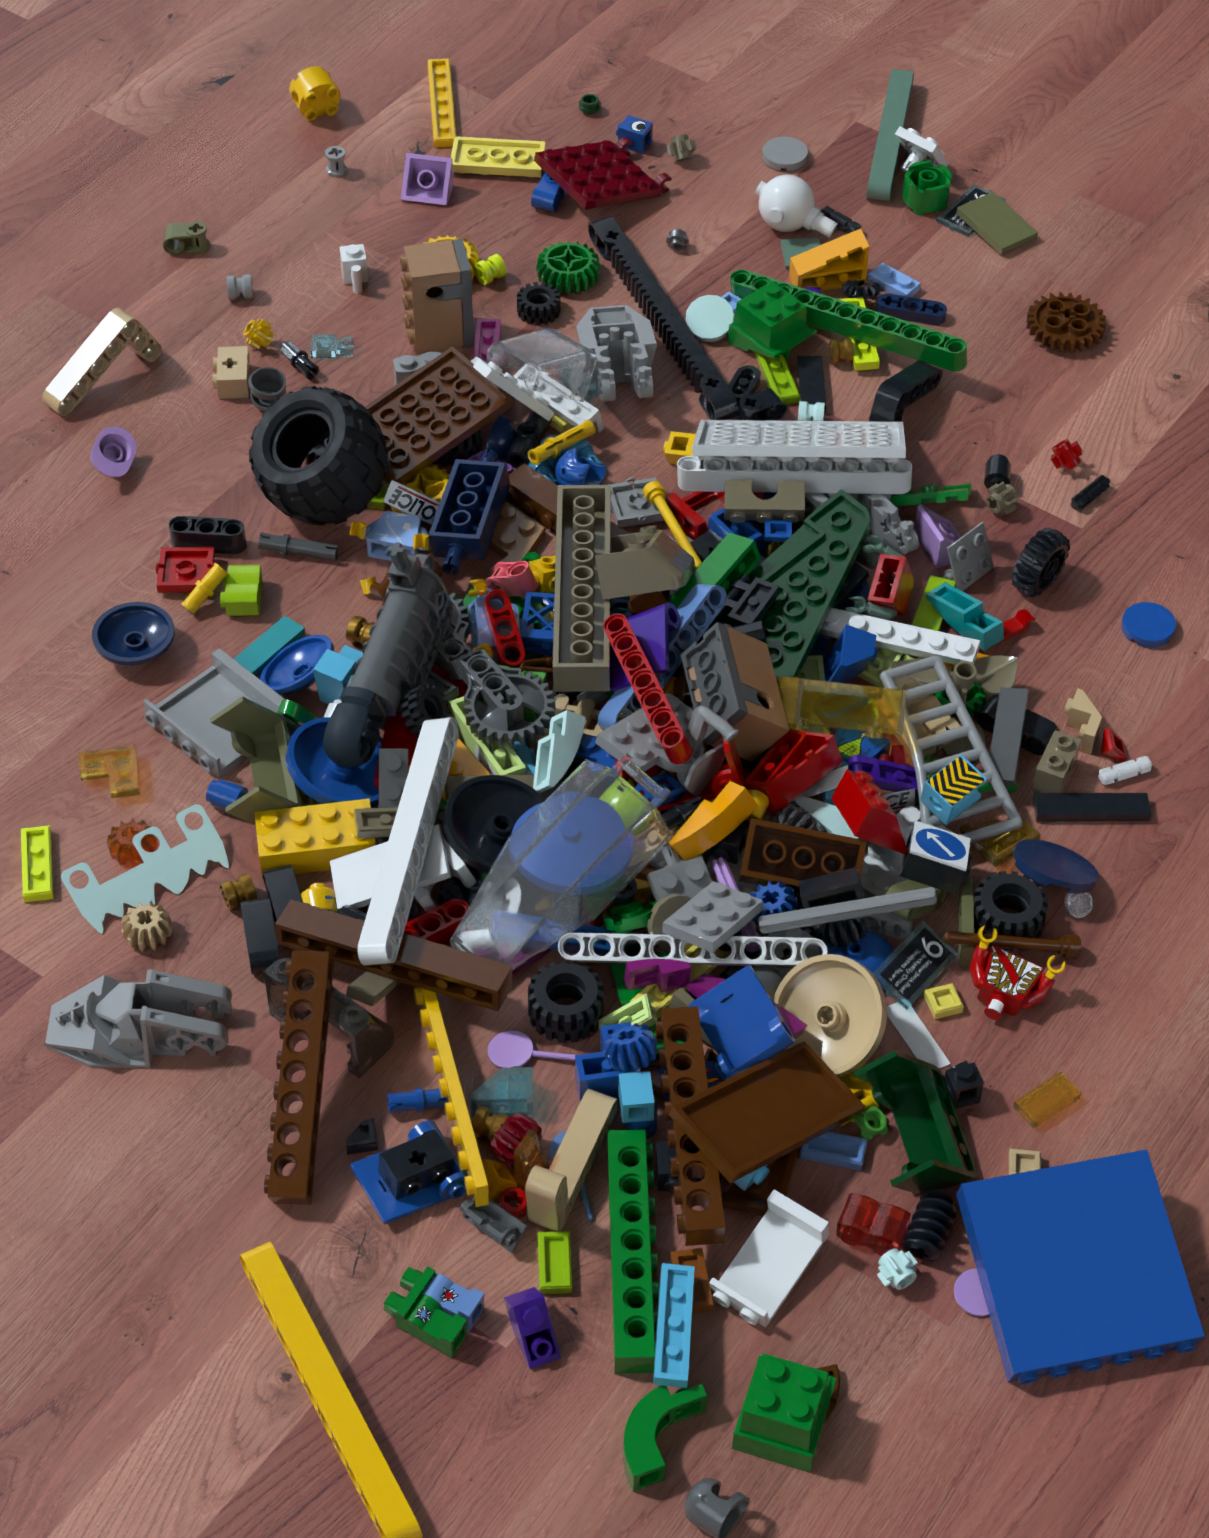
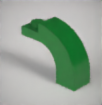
M702 1384L695 1387L687 1386V1388H680L672 1395L667 1386L661 1385L646 1394L633 1408L625 1426L623 1439V1464L633 1492L665 1480L666 1465L657 1447L656 1440L667 1426L706 1411L707 1394Z

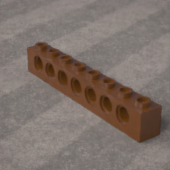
M292 951L291 961L286 963V979H289V988L283 993V1009H286L285 1021H281L279 1030L280 1039H283L282 1051H278L276 1059L277 1069L280 1070L279 1081L274 1083L273 1097L274 1100H277L276 1112H272L270 1119V1129L274 1131L273 1143H269L267 1149V1161L271 1163L270 1175H266L264 1179V1193L268 1194V1198L274 1204L311 1205L334 970V959L329 952ZM305 981H314V985L310 990H300L301 985ZM311 1010V1016L307 1020L298 1021V1015L302 1011ZM299 1041H309L305 1050L295 1051V1046ZM300 1070L306 1071L303 1080L292 1082V1076L295 1072ZM293 1102H303L302 1108L298 1112L289 1113V1107ZM290 1133H300L297 1142L286 1144V1137ZM296 1163L297 1167L292 1175L284 1176L282 1174L283 1168L287 1164Z
M698 1006L661 1009L660 1021H655L656 1040L662 1039L663 1047L658 1048L659 1066H665L666 1074L661 1075L662 1093H668L669 1098L668 1102H664L665 1121H671L672 1129H667L668 1148H674L675 1157H670L672 1177H678V1185L673 1187L675 1205H681L682 1214H677L678 1234H684L685 1246L724 1243L725 1220L719 1171L669 1115L674 1105L688 1099L680 1095L687 1094L692 1097L708 1089ZM675 1041H682L684 1043L678 1044ZM683 1067V1068H686V1069H688V1070L681 1071V1070H678L677 1068ZM693 1149L698 1152L692 1154L686 1152V1150ZM696 1177L701 1179V1181L693 1182L689 1179ZM702 1206L705 1209L702 1211L694 1210L692 1207Z

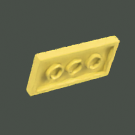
M455 136L451 153L453 172L460 174L526 176L529 178L541 177L542 168L534 161L535 152L546 150V142Z

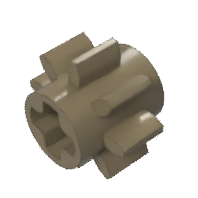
M687 134L672 137V143L667 145L668 155L675 157V161L691 159V153L697 151L695 140L689 139Z
M1002 482L999 485L996 483L988 489L991 495L986 497V504L993 513H999L1002 516L1016 509L1014 503L1018 501V493L1013 486L1005 485Z

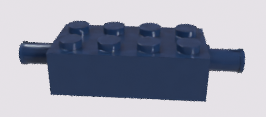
M484 450L480 461L455 459L429 532L434 557L446 558L442 565V569L446 574L451 575L453 567V575L458 574L462 559L485 561L510 488L506 463L496 462L498 455L493 450L489 451L488 457H486L488 450Z

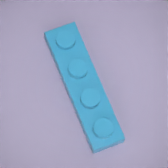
M662 1263L653 1385L687 1388L695 1266Z

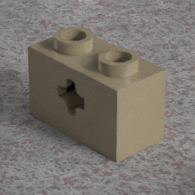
M1056 730L1054 731L1036 768L1032 791L1037 793L1063 792L1077 762L1081 739Z

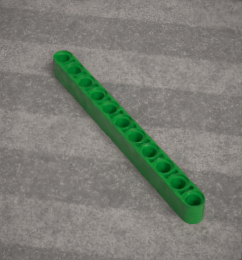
M736 270L730 275L731 292L741 299L769 282H775L807 306L806 324L950 371H961L967 366V344L961 338L748 270Z

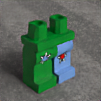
M428 1266L423 1272L408 1267L400 1279V1287L410 1292L406 1298L394 1291L390 1292L384 1301V1311L396 1319V1328L404 1332L407 1331L415 1338L452 1358L466 1338L467 1331L470 1332L483 1312L485 1293L475 1288H472L470 1291L453 1283L446 1276L436 1274V1271Z

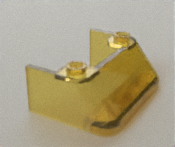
M776 677L789 729L802 730L803 725L866 731L865 737L882 739L883 733L902 735L907 690L796 677Z

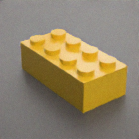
M370 798L254 812L262 878L263 870L289 864L292 865L294 874L331 870V860L375 846V838H357L354 821L355 809L371 808Z

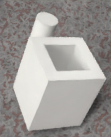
M352 244L341 246L340 259L344 284H352L353 292L360 294L363 291L362 282H368L364 245Z

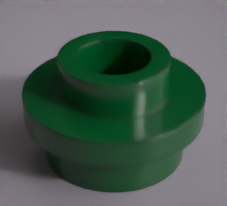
M585 94L579 101V109L585 114L591 115L601 109V102L598 96Z

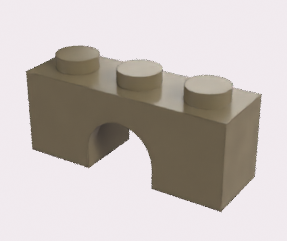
M725 480L724 520H730L734 523H741L745 520H756L759 523H765V520H792V524L804 521L805 481H778L777 494L771 499L762 500L753 494L752 480Z

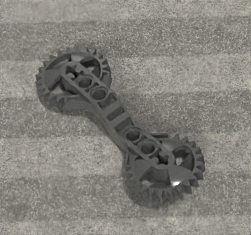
M456 593L450 594L449 597L453 604V616L434 663L443 668L451 680L462 679L468 686L464 696L466 725L470 726L472 734H478V740L487 737L488 745L498 741L499 748L505 742H508L510 748H513L517 741L522 746H525V739L527 738L535 742V734L544 736V728H550V720L555 716V700L553 691H549V684H542L540 676L532 680V672L522 676L521 669L506 668L497 665L484 649L471 650L465 643L470 633L467 606H464L463 599L457 600ZM524 707L532 709L540 717L534 723L524 721ZM508 728H514V731H508Z

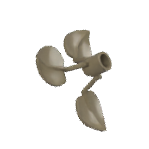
M1003 655L987 656L975 660L974 664L969 661H960L955 665L953 672H948L958 692H961L964 704H966L967 691L972 688L973 684H980L981 689L991 695H999L1000 687L1012 688L1015 682L1019 659L1018 657ZM922 659L892 661L891 669ZM934 668L894 679L896 686L901 692L904 684L912 679L921 686L939 681ZM974 723L985 745V734L983 732V729L980 727V725ZM968 736L954 740L942 749L949 756L974 748Z

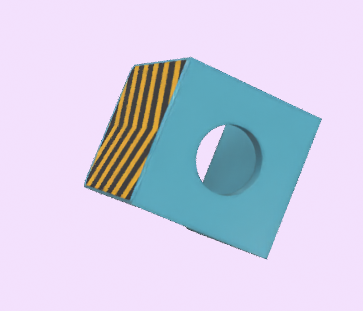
M959 755L925 782L920 801L945 825H948L981 798V794L977 789L986 782V777L963 755Z

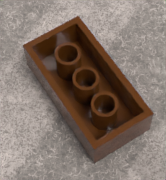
M751 818L738 881L755 885L759 884L761 886H768L769 880L774 885L782 881L786 887L791 886L796 893H800L799 881L854 867H857L859 877H861L867 840Z

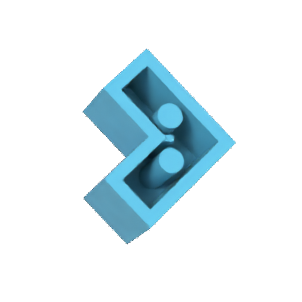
M344 645L339 653L329 649L325 651L313 668L321 702L329 705V703H333L336 699L341 700L340 696L343 689L346 687L350 677L355 675V664L363 656L361 651Z

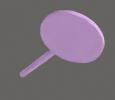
M519 1031L502 1032L496 1035L488 1045L490 1061L496 1067L505 1070H513L524 1066L532 1056L575 1061V1055L533 1050L531 1039Z
M977 1269L963 1272L957 1278L954 1285V1297L957 1304L970 1315L977 1317L988 1316L989 1312Z

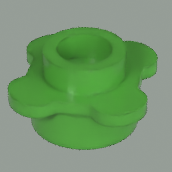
M871 1106L865 1112H862L861 1115L853 1118L854 1122L859 1125L861 1137L867 1140H871L877 1134L885 1135L888 1131L886 1117L876 1106Z

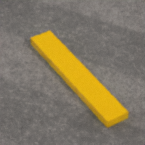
M429 59L428 75L434 148L453 147L456 127L450 59Z

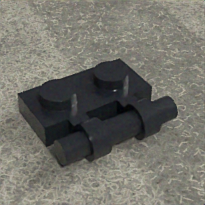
M742 574L738 580H734L729 586L730 591L726 595V603L715 618L722 620L725 614H728L729 623L737 626L760 621L781 593L780 587L757 577L750 585L748 584L750 578Z

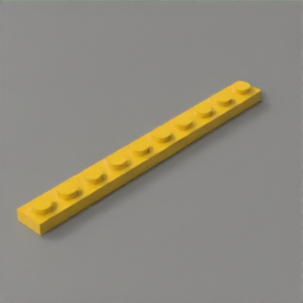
M415 987L416 1005H422L423 1010H420L422 1027H428L429 1030L426 1033L428 1050H434L435 1055L432 1056L435 1074L440 1073L442 1078L438 1079L440 1095L442 1098L447 1097L448 1100L445 1103L446 1117L448 1122L453 1121L455 1126L451 1127L454 1146L460 1145L461 1151L458 1152L459 1166L461 1171L466 1170L468 1176L464 1177L466 1192L468 1196L473 1195L476 1207L489 1205L488 1182L435 992Z

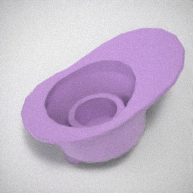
M114 426L103 429L91 450L90 458L92 464L103 475L109 477L125 475L136 454V441L131 433L123 428Z

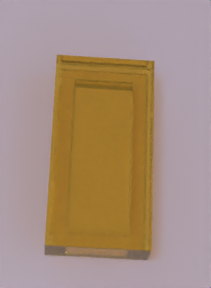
M1059 1072L1016 1100L1013 1108L1034 1129L1079 1100L1081 1092L1062 1072Z

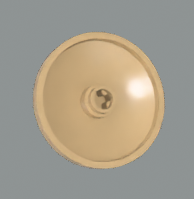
M824 954L804 960L790 970L783 978L774 995V1003L782 1006L807 1024L804 1033L795 1039V1043L781 1052L805 1041L838 1077L847 1075L865 1064L875 1053L883 1038L887 1022V1005L882 987L869 969L850 958L841 955Z

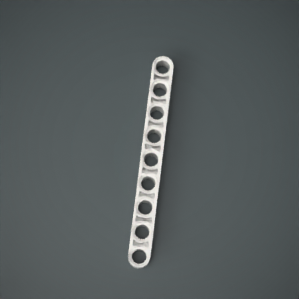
M685 456L677 462L678 487L684 491L724 492L725 480H752V492H777L778 481H805V493H837L842 489L846 493L904 494L911 490L912 464L910 461L901 458L900 462L892 463L884 462V458H873L872 462H859L857 458H847V461L834 462L831 461V458L820 457V461L810 462L804 461V457H794L793 461H779L778 457H767L765 461L751 460V457L741 456L740 460L730 461L725 460V456H714L713 460H699L698 456Z
M567 933L561 937L558 943V951L565 960L594 963H626L644 959H672L688 962L690 965L795 967L808 959L805 955V949L809 945L820 947L822 955L828 953L827 946L820 939L793 937L732 936L725 942L732 951L730 956L725 959L718 958L714 952L712 953L702 948L698 957L689 958L684 953V947L688 943L670 935ZM574 939L580 943V951L572 956L567 955L564 952V945L567 941ZM600 940L609 942L611 946L610 952L605 956H598L594 952V945ZM629 941H636L641 946L640 953L634 957L627 956L624 953V946ZM664 941L671 946V952L668 956L658 957L655 955L654 946L658 942ZM754 943L761 948L762 954L759 958L749 959L746 957L744 949L748 944ZM780 944L788 945L792 951L791 957L787 960L778 959L774 952L776 946Z

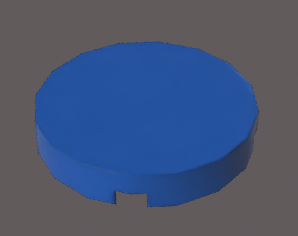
M1141 602L1133 604L1126 609L1122 616L1121 627L1124 635L1130 641L1132 639L1138 641L1137 644L1143 647H1158L1165 645L1173 637L1176 629V619L1162 605Z

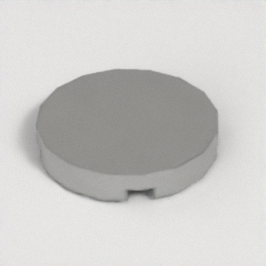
M776 137L764 144L762 158L767 166L775 170L781 171V168H787V171H793L806 164L808 150L807 146L796 138Z

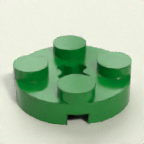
M649 900L650 906H642L641 901H634L609 909V916L605 912L602 914L605 929L615 931V934H632L633 929L641 927L648 929V919L651 918L653 913L651 910L657 901Z

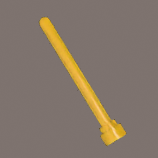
M658 481L649 482L643 488L644 497L648 503L656 505L678 544L694 558L697 569L702 562L667 505L665 489Z

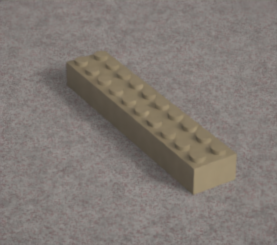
M558 485L553 636L554 692L610 691V641L603 629L604 621L610 616V599L603 600L595 556L611 553V485Z

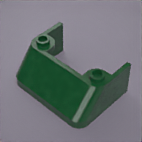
M894 1050L854 1071L856 1078L872 1083V1095L877 1104L892 1110L909 1162L902 1166L901 1175L890 1180L892 1187L919 1194L926 1189H940L958 1185L977 1177V1168L947 1082L937 1066Z

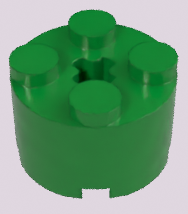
M931 161L916 162L908 167L904 178L902 198L904 203L913 209L914 214L924 215L947 208L952 178L950 170L941 164L939 167L934 166Z

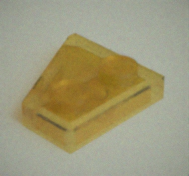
M1021 817L1023 821L1021 828L971 843V845L997 867L1014 857L1012 853L1019 841L1027 839L1040 840V833ZM999 820L986 821V825H985L984 827L990 826V825H993V824H996V823H999V822H1002V821H999ZM969 824L960 826V835L983 827L970 828Z

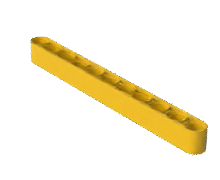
M269 1241L240 1254L239 1257L243 1269L381 1538H423L413 1511L274 1246Z

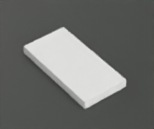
M439 824L433 826L416 889L451 878L443 831ZM388 841L330 861L338 911L344 905H349L356 909L370 905Z

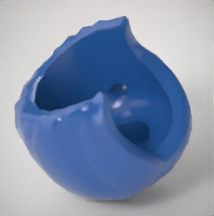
M574 448L565 452L558 460L555 475L559 485H601L606 476L607 466L596 464L586 457L580 456L578 450Z

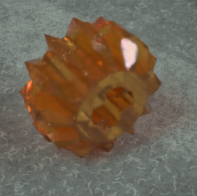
M133 818L130 823L120 821V827H112L111 835L108 836L109 853L112 859H117L120 866L128 862L132 868L137 862L144 863L133 844V837L152 826H147L144 820L136 823ZM147 834L141 839V846L145 851L154 852L157 850L155 835Z

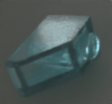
M513 1066L511 1068H501L470 1094L471 1117L474 1116L480 1106L489 1108L492 1115L503 1113L513 1116L520 1112L527 1116H533V1067Z

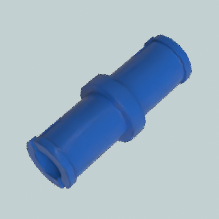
M419 1087L411 1092L387 1093L389 1113L416 1110L419 1113L424 1112V1109L445 1107V1103L448 1102L447 1097H441L439 1089L422 1090Z

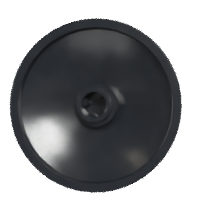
M483 775L471 778L453 791L446 804L443 814L445 836L454 852L474 869L502 878L523 877L516 868L511 856L512 830L515 823L527 810L539 803L545 802L546 799L529 785L514 778L500 775Z

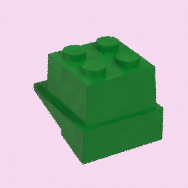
M771 281L737 302L734 322L729 324L728 343L747 352L753 350L772 359L782 354L785 359H788L791 349L816 334L817 330L806 325L807 306Z
M765 1353L759 1355L733 1433L732 1449L810 1473L837 1378L829 1376L828 1372Z

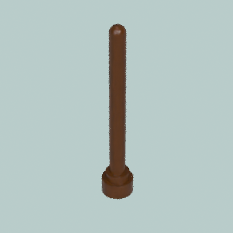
M946 931L942 934V940L945 943L980 944L978 933ZM982 934L985 939L989 940L992 938V934ZM1066 934L1063 937H1059L1058 940L997 935L996 939L989 943V946L994 945L996 947L1056 951L1063 958L1077 959L1081 952V939L1078 935Z

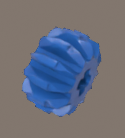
M769 880L768 886L763 887L758 884V892H750L751 896L763 900V910L752 919L756 925L759 924L758 919L760 916L798 909L799 903L791 886L786 887L782 881L774 885Z
M637 1023L628 1027L624 1025L623 1028L614 1029L613 1034L605 1037V1057L609 1065H612L616 1071L622 1070L624 1073H627L629 1070L637 1071L640 1067H648V1062H653L656 1059V1053L658 1052L656 1038L646 1025L639 1026Z

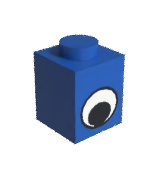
M628 115L617 127L616 135L618 140L628 137L633 142V145H628L625 148L643 154L652 143L653 123Z

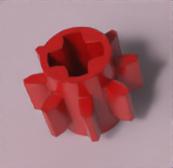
M1065 439L1052 448L1054 454L1051 455L1052 458L1050 459L1056 469L1062 466L1065 471H1068L1081 462L1079 456L1082 455L1083 450L1077 441L1071 444L1068 439Z

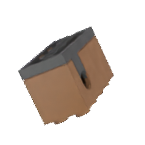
M455 239L453 242L452 240L404 246V256L400 257L402 272H405L404 276H401L403 291H406L402 299L404 310H407L406 314H404L405 329H410L407 331L409 345L414 344L416 354L445 351L452 346L455 349L463 348V346L464 348L474 347L471 268L463 239Z
M717 622L703 634L704 640L700 643L694 642L681 654L694 710L699 706L709 708L724 720L727 719V722L735 730L738 729L739 733L733 738L740 758L752 762L789 731V726L767 644ZM709 725L703 743L716 747L719 744H723V736Z

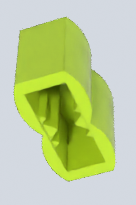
M261 564L229 565L227 571L229 574L223 579L225 592L220 594L221 608H226L227 616L259 615L263 589Z

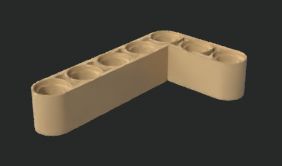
M119 307L114 308L43 392L42 401L59 415L66 416L74 410L126 346L147 362H153L160 356L162 346L137 319Z
M587 1089L549 1170L535 1165L528 1176L525 1195L529 1222L554 1231H561L614 1119L618 1107V1099Z

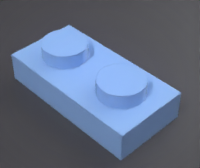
M881 263L868 274L867 281L878 283L880 289L890 294L912 297L920 291V282L884 263Z

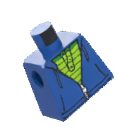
M844 718L835 735L843 762L833 770L847 765L848 770H850L848 760L853 755H863L878 759V755L889 754L891 740Z

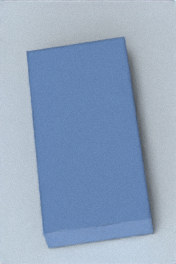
M827 1132L802 1145L800 1159L862 1171L867 1139Z

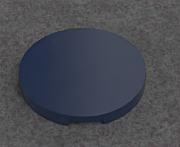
M1036 839L1022 840L1015 845L1012 853L1016 860L1015 866L1024 875L1046 887L1050 883L1058 887L1068 888V893L1081 894L1091 891L1098 879L1096 868L1087 859L1066 847L1052 842Z

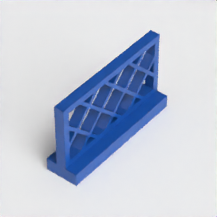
M526 592L523 620L520 628V636L525 654L553 656L554 621L549 624L543 616L551 611L554 612L555 594ZM611 598L610 615L614 614L611 612L613 608H628L627 602L630 599ZM531 601L543 602L546 607L537 612L531 607ZM629 608L627 613L624 614L626 618L633 616ZM538 621L543 628L540 630L528 629V626Z

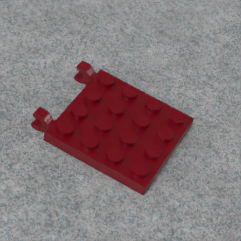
M628 137L619 139L615 144L612 141L604 140L598 143L566 146L565 148L554 150L547 149L546 151L535 152L534 161L584 210L660 197L661 193L669 191V188L664 183L672 180L667 173H661L653 180L628 157L630 152L625 147L633 145V142Z

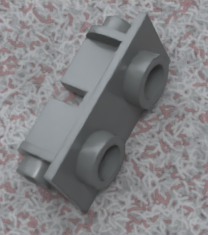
M474 1197L471 1202L465 1200L460 1206L463 1218L509 1252H514L527 1227L526 1224L490 1198L489 1205L476 1207Z

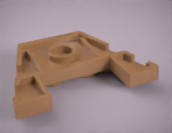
M509 502L504 503L490 548L504 557L501 560L502 562L521 561L527 552H534L545 536V528ZM494 566L490 568V576L494 573Z

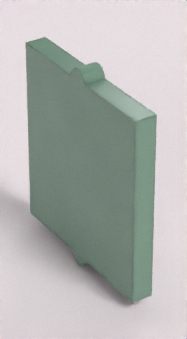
M798 237V239L781 240L780 244L785 269H790L791 257L820 246V239H802Z

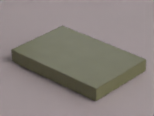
M994 192L957 207L956 214L1000 255L1037 239L1038 232Z

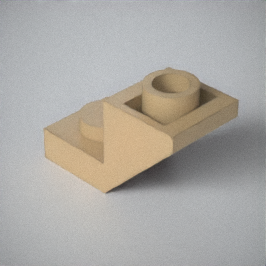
M1077 688L1074 698H1068L1064 713L1068 714L1066 726L1080 730L1078 738L1082 740L1080 752L1091 755L1099 734L1102 716L1085 692Z

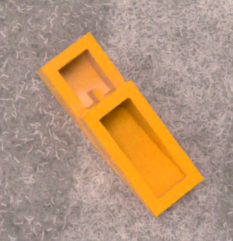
M730 781L712 803L705 799L670 840L669 845L681 860H690L713 847L733 832L755 810L758 804L745 787Z

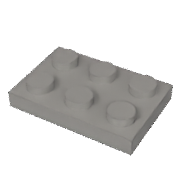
M713 881L663 922V933L713 953L763 910V900Z

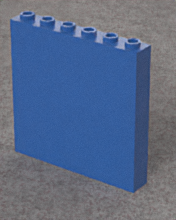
M1147 1149L961 1184L956 1196L1007 1382L1018 1380L1020 1385L1037 1381L1038 1376L1050 1374L1051 1378H1060L1069 1375L1070 1370L1082 1368L1083 1372H1090L1100 1369L1102 1364L1113 1362L1114 1366H1121L1133 1362L1134 1357L1145 1356L1146 1360H1151L1164 1356L1165 1351L1175 1349L1179 1354L1195 1350L1197 1348L1196 1345L1205 1337Z

